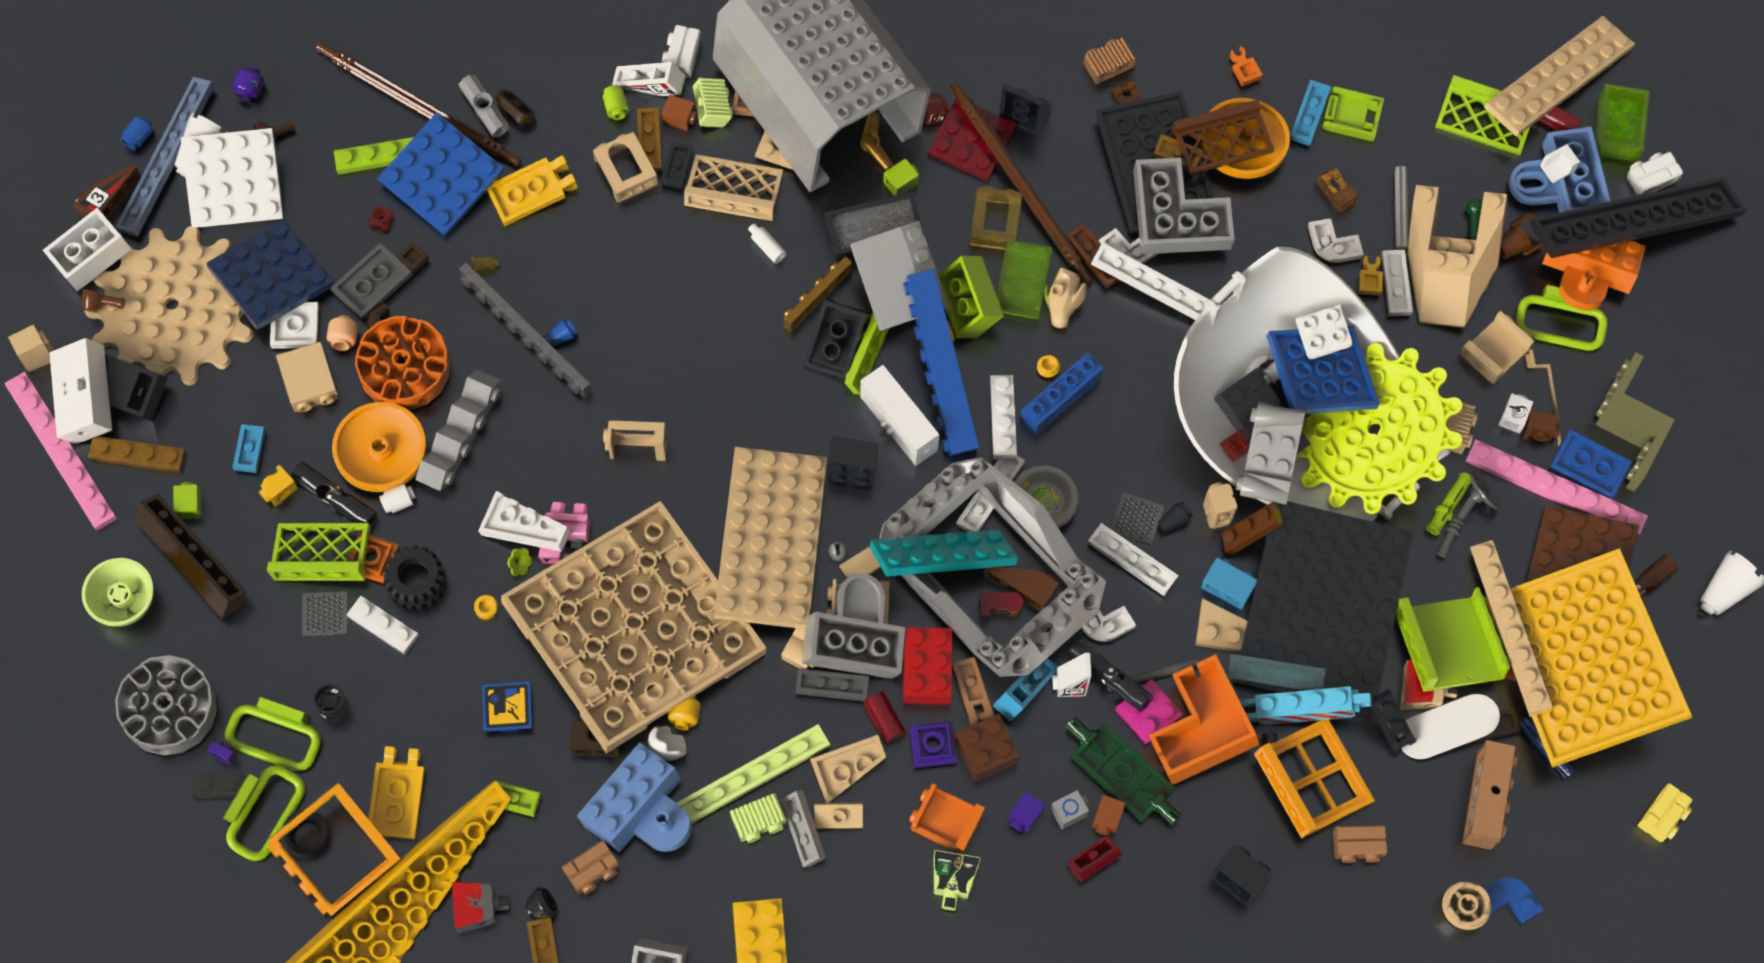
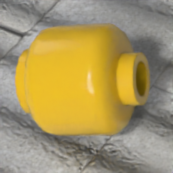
M693 696L669 711L668 720L675 725L676 729L682 731L696 726L699 721L700 702Z

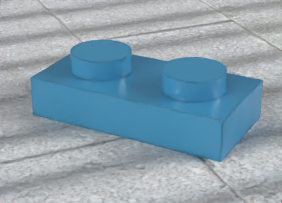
M241 424L233 462V469L235 471L258 472L266 431L265 427Z

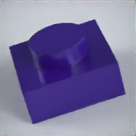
M212 741L207 749L211 756L231 766L234 765L237 759L233 748L224 742L217 744Z

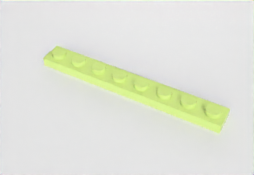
M818 724L682 799L677 804L684 808L691 819V823H694L829 748L830 743Z

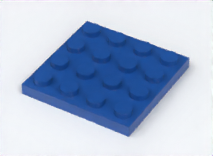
M436 112L381 173L377 180L446 237L505 169Z
M1347 326L1352 339L1351 347L1315 359L1307 357L1299 329L1268 332L1266 337L1290 409L1305 410V414L1378 408L1380 402L1354 326Z

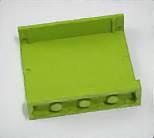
M1479 587L1475 588L1470 598L1411 606L1409 598L1399 599L1396 618L1423 692L1505 678L1510 669V660L1504 653L1502 639L1497 635L1494 618L1488 612L1487 600L1481 594Z

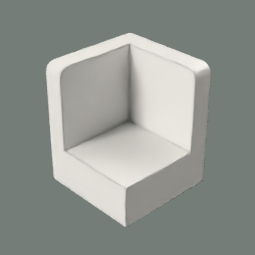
M1568 144L1546 155L1540 167L1550 181L1555 183L1575 172L1580 161Z

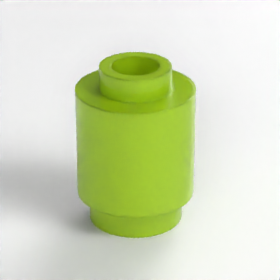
M618 85L609 86L603 91V101L607 115L614 120L623 119L629 112L625 93Z

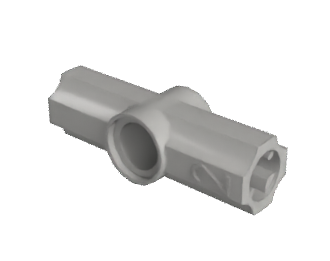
M475 75L464 77L458 85L475 110L476 116L481 119L493 138L501 137L509 129V125L493 103L491 95L485 91ZM483 104H487V105H488V106L485 107V108H480V106L483 105Z

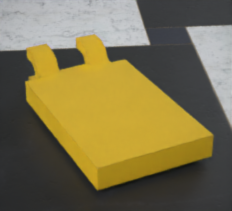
M563 155L552 162H548L547 158L539 160L495 181L487 191L504 226L566 198L564 191L569 192L578 188L572 174L563 179H560L558 173L569 170Z
M385 746L383 763H376L368 819L382 837L416 840L425 768L419 767L421 752H419V749L409 748L408 763L396 762L398 750L395 747Z

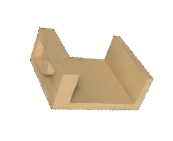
M1499 311L1494 321L1473 341L1469 340L1463 346L1459 355L1494 385L1530 350L1534 340L1526 330L1520 329L1509 315Z

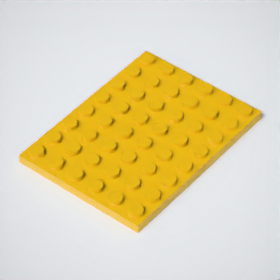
M1620 549L1510 588L1553 710L1532 716L1552 768L1692 718ZM1486 597L1487 607L1489 609L1490 614L1494 618L1495 627L1497 629L1499 636L1501 637L1488 597Z

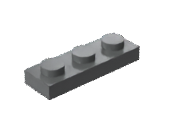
M798 669L795 693L865 701L868 693L869 676Z

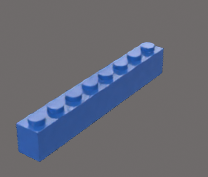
M931 269L907 275L905 278L906 282H903V289L905 295L910 296L909 313L911 318L916 320L917 326L914 327L916 339L921 340L923 349L919 350L922 362L927 364L928 371L925 372L928 385L932 384L934 392L931 394L933 407H938L940 416H936L939 430L943 429L945 438L942 439L944 451H949L950 457L976 451L979 445L935 271Z

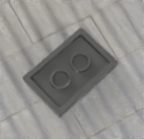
M379 243L331 287V291L364 320L369 312L384 302L413 274L387 248Z

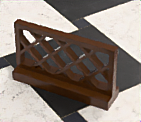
M1259 100L1174 121L1171 133L1173 138L1177 140L1189 175L1274 152L1260 113L1261 105ZM1256 118L1259 127L1257 131H1254L1244 125L1247 120ZM1233 125L1239 128L1237 135L1234 137L1224 132L1226 126ZM1211 130L1219 134L1215 142L1202 137L1205 131ZM1242 130L1253 136L1250 144L1238 139ZM1191 136L1197 139L1195 146L1192 148L1184 144L1183 137ZM1220 136L1232 141L1229 150L1217 144ZM1255 138L1264 141L1267 148L1259 150L1253 147L1252 144ZM1200 141L1212 147L1208 155L1196 150ZM1236 143L1247 150L1244 154L1237 155L1231 152V149ZM1213 149L1226 154L1224 159L1217 161L1211 158L1210 155ZM1193 154L1205 160L1201 166H1192L1190 159Z

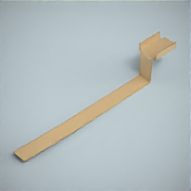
M1531 349L1529 354H1525L1527 367L1547 368L1554 414L1558 416L1550 364L1535 365L1534 353ZM1560 431L1557 438L1558 446L1561 444Z

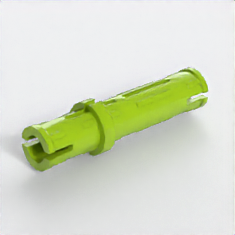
M1464 472L1459 474V477L1441 505L1436 507L1435 515L1426 526L1428 532L1436 536L1439 535L1447 520L1452 519L1454 509L1471 484L1469 474Z

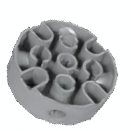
M171 655L153 657L140 663V666L126 675L121 681L115 699L116 716L126 735L146 752L163 756L183 753L199 744L212 729L217 713L216 693L204 673L189 660Z

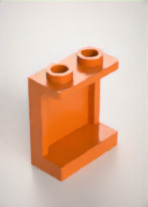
M932 783L930 789L926 787L921 795L920 800L923 803L920 809L915 808L909 819L912 822L911 830L964 855L984 815L985 807L977 803L973 806L938 789L937 784Z

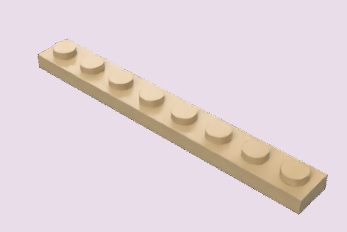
M1493 540L1470 547L1529 716L1553 710Z

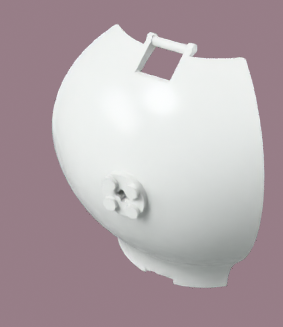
M1276 247L1242 273L1236 271L1232 275L1233 278L1211 300L1207 299L1204 303L1205 309L1187 332L1176 361L1174 393L1183 427L1201 456L1220 475L1236 487L1239 476L1244 477L1249 448L1213 398L1256 368L1262 374L1274 362L1266 337L1269 331L1298 329L1295 319L1340 305L1347 326H1354L1364 358H1366L1367 348L1374 343L1382 345L1384 356L1387 360L1395 361L1400 358L1385 331L1357 294L1321 261L1301 250L1291 247ZM1233 291V294L1218 308L1217 306ZM1373 424L1369 428V433L1377 435L1381 426ZM1445 449L1441 451L1438 455V461L1450 454V450ZM1305 457L1295 459L1287 499L1289 502L1372 522L1378 514L1389 520L1393 516L1392 513L1402 503L1396 495L1386 506L1382 505L1378 513L1369 514L1364 509L1363 499L1359 496H1353L1347 500L1343 507L1334 508L1329 503V496L1332 491L1331 486L1328 483H1321L1314 488H1306L1302 484L1301 478L1310 468V461ZM1416 482L1415 490L1417 492L1420 489V486ZM1260 500L1266 504L1271 503L1270 501Z

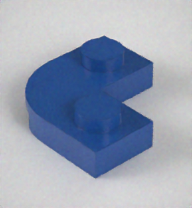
M1501 878L1483 888L1490 898L1491 913L1509 904L1520 923L1523 924L1543 911V908L1529 887L1518 879Z

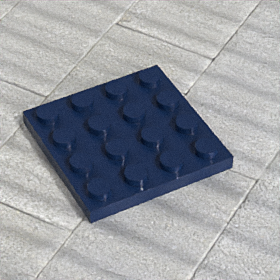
M284 219L206 263L207 268L256 330L327 291L335 284L332 277Z

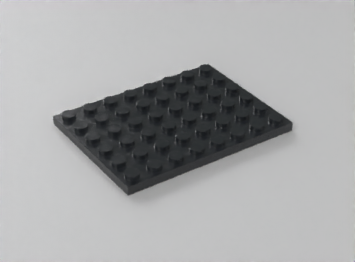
M1287 501L1286 505L1277 503L1280 507L1283 525L1266 535L1233 682L1277 693L1351 686L1352 690H1359V694L1370 693L1372 698L1378 695L1414 532ZM1371 706L1360 708L1359 713L1374 715Z

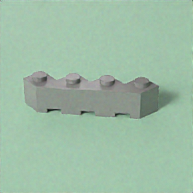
M477 369L467 376L462 396L452 404L446 425L436 432L432 450L421 460L415 480L439 491L445 486L451 485L455 478V472L463 458L468 455L471 443L479 429H482L488 412L501 394V389H499L500 379Z

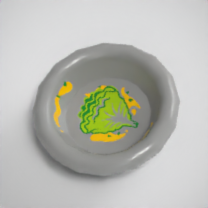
M1049 465L1033 466L1023 471L1014 481L1015 484L1043 504L1058 528L1067 524L1076 514L1079 504L1078 488L1071 476L1060 468Z

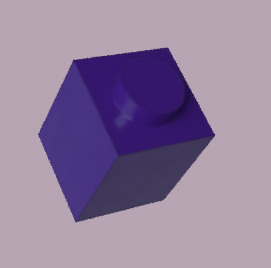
M1025 791L1009 813L1008 820L1011 821L1010 825L1020 832L1024 830L1028 833L1044 811L1046 804Z

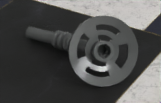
M1476 471L1470 472V479L1474 488L1471 492L1472 495L1469 496L1455 518L1450 520L1446 529L1447 534L1437 552V555L1442 558L1446 557L1455 537L1459 536L1464 526L1463 521L1477 502L1481 503L1483 501L1495 510L1501 508L1500 501L1491 486Z

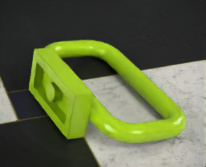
M1547 285L1542 292V296L1529 295L1520 301L1515 324L1520 329L1526 330L1532 339L1593 351L1600 348L1605 341L1608 319L1601 309L1585 311L1570 306L1561 297L1559 287ZM1530 304H1539L1594 316L1599 321L1596 339L1592 342L1528 329L1524 324L1527 307Z
M260 697L257 706L245 704L236 708L230 717L225 731L226 742L234 750L299 772L308 769L313 764L321 743L319 732L307 724L310 715ZM244 714H250L309 735L311 744L305 759L301 762H296L236 740L235 731L240 718Z
M279 765L266 768L259 778L249 774L223 819L231 823L226 834L229 847L234 852L252 861H261L267 858L271 853L268 849L271 843L267 840L261 850L253 851L240 844L236 839V835L269 778L273 775H279L293 783L296 787L292 799L269 838L283 827L284 822L288 816L296 811L305 794V784L302 778Z

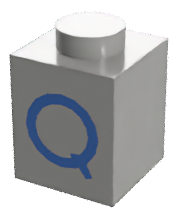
M1078 790L1053 802L1051 805V811L1062 830L1086 818L1089 813L1088 808H1090L1087 798L1084 795L1081 796Z

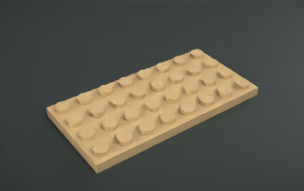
M735 447L714 619L805 629L806 618L810 616L827 457Z

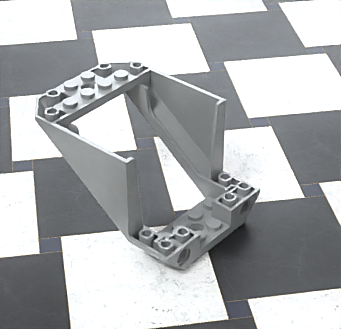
M979 457L952 463L883 523L879 539L925 536L974 492L978 491L1059 576L1068 588L1061 592L1001 646L981 629L930 573L901 576L947 626L952 628V631L974 655L998 676L1029 675L1099 612L1106 581L1078 559L1043 504L986 460Z

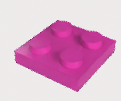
M1152 679L1142 686L1153 695L1152 702L1143 712H1139L1125 700L1115 708V711L1145 746L1151 742L1150 734L1175 723L1183 715Z

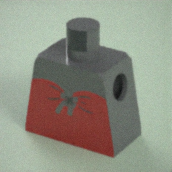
M452 882L454 923L457 933L496 923V911L509 910L510 908L508 895L494 896V888L491 884Z

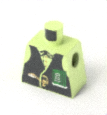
M938 850L934 851V894L943 896V909L954 911L957 907L958 898L968 899L979 868L980 857Z

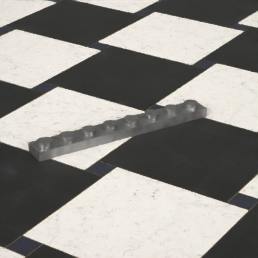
M467 263L459 268L462 283L467 288L472 287L476 291L475 294L478 299L484 304L487 302L492 307V312L499 319L503 317L507 321L506 325L513 333L518 332L523 337L522 341L530 349L533 347L538 352V357L545 364L549 362L554 367V373L560 379L565 378L575 394L580 393L586 398L592 392L590 383Z

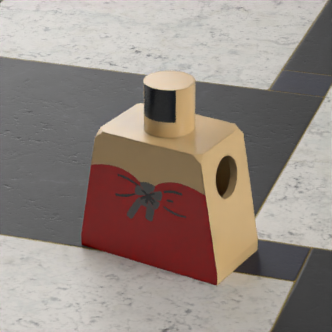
M1407 660L1403 668L1401 709H1434L1441 706L1443 697L1456 698L1458 687L1423 692L1412 660Z

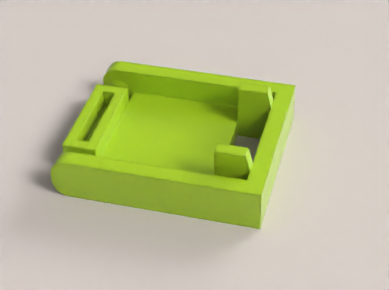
M1332 87L1322 128L1327 131L1374 142L1384 98L1340 87ZM1367 110L1376 112L1373 124L1365 122Z

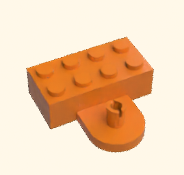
M1628 241L1556 258H1550L1546 251L1542 264L1564 271L1559 292L1567 304L1580 310H1595L1602 305L1608 287L1627 294L1630 293L1637 279L1646 246Z

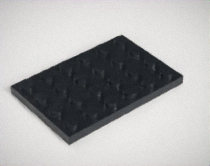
M1182 91L1096 110L1095 114L1130 235L1139 233L1133 174L1135 162L1142 159H1157L1152 156L1161 134L1173 138L1171 128L1174 121L1190 117ZM1191 136L1183 137L1184 143L1195 146L1197 142L1195 138ZM1200 158L1197 166L1203 164L1202 158ZM1182 168L1185 200L1214 198L1206 171L1189 175L1188 170Z

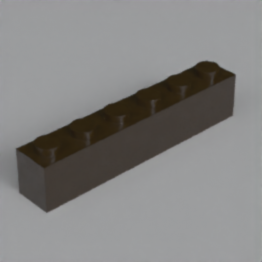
M159 493L141 501L134 517L135 522L221 618H224L239 610L247 592Z

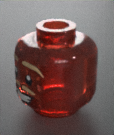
M938 93L930 94L924 116V124L944 120L945 115L948 114V104L945 97H941Z

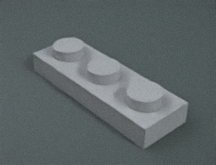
M803 790L795 791L781 799L780 801L802 866L810 867L826 858Z

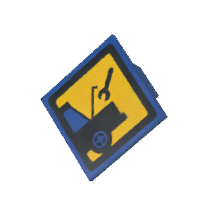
M530 682L482 685L484 731H513L532 728Z

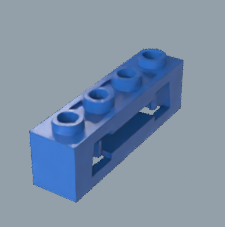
M1087 352L1021 410L1020 421L1036 436L1102 378L1104 368Z

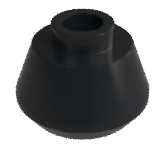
M537 887L527 898L525 907L531 917L544 919L555 916L557 904L548 889Z

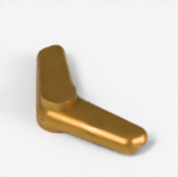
M872 112L868 114L860 146L864 151H868L883 169L887 171L894 164L879 145V114Z

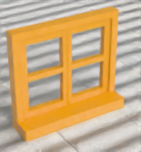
M1320 720L1272 744L1268 743L1254 753L1301 838L1375 801L1329 720ZM1322 735L1336 762L1316 771L1301 744ZM1296 747L1310 775L1292 783L1277 755ZM1341 770L1356 797L1336 806L1321 779ZM1316 782L1331 810L1312 819L1297 791Z

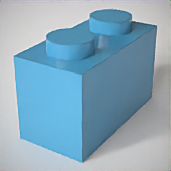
M1216 558L1204 578L1201 588L1243 610L1254 591L1256 579L1252 573L1235 568L1234 564L1229 560Z

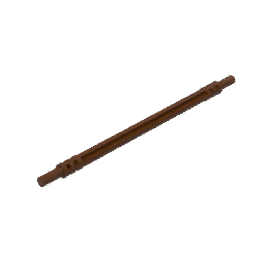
M321 42L317 44L316 50L333 59V63L430 119L437 112L479 148L496 158H503L516 167L520 166L522 159L505 150V147L343 52L335 51Z
M957 82L951 84L950 88L960 101V107L1070 267L1075 268L1086 285L1092 282V277L1081 263V257L973 100L966 96Z

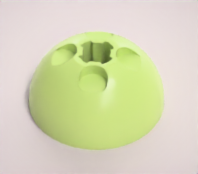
M114 558L100 563L91 570L82 587V601L86 611L99 623L112 627L127 626L141 619L150 608L154 596L153 582L148 571L138 562L127 558Z

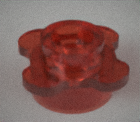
M376 206L371 212V218L368 219V223L370 226H378L382 230H387L390 227L389 222L391 218L394 217V212L390 209L387 210L385 207Z

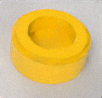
M482 595L474 603V610L481 619H492L498 613V603L490 595Z

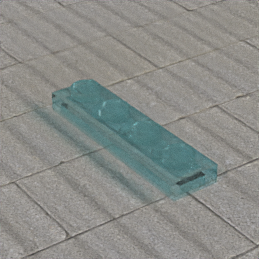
M1230 654L1227 677L1229 679L1306 691L1323 689L1326 669Z

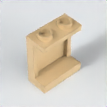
M321 342L276 355L294 412H306L314 406L320 404L328 405L339 398Z

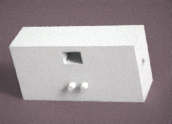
M84 338L50 352L57 438L78 444L111 431L112 424L104 345Z
M884 365L861 380V399L881 422L882 428L885 427L886 433L893 437L915 466L938 451L939 433Z

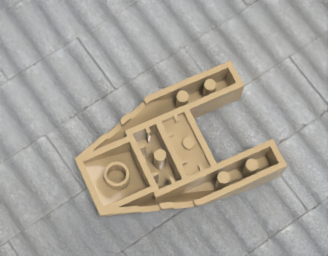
M1416 185L1407 259L1419 323L1465 328L1478 305L1481 295L1488 287L1492 275L1498 268L1508 208L1507 194L1484 192L1477 239L1468 240L1434 236L1440 202L1439 187Z

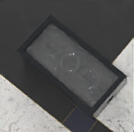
M913 192L825 212L824 218L835 262L841 261L844 257L848 259L854 258L850 247L852 243L913 222L920 221L921 224Z

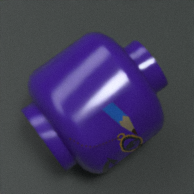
M248 66L247 69L240 68L237 70L231 86L235 90V95L251 100L259 96L265 80L260 75L259 69Z

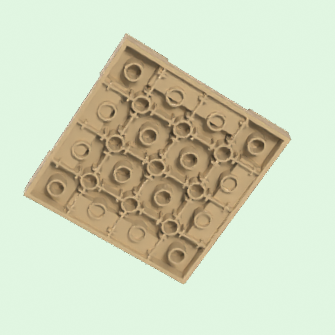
M661 501L501 595V603L526 639H530L580 711L581 718L606 753L647 729L648 724L720 679L724 677L727 679L766 653V646L749 623L714 619L718 580Z

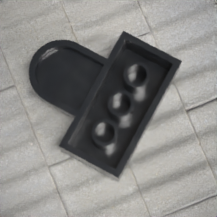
M1257 368L1213 398L1248 448L1250 447L1254 422H1250L1252 408H1257L1259 401L1278 407L1289 408L1281 380L1270 387ZM1305 414L1304 420L1312 414ZM1302 431L1297 454L1311 445Z

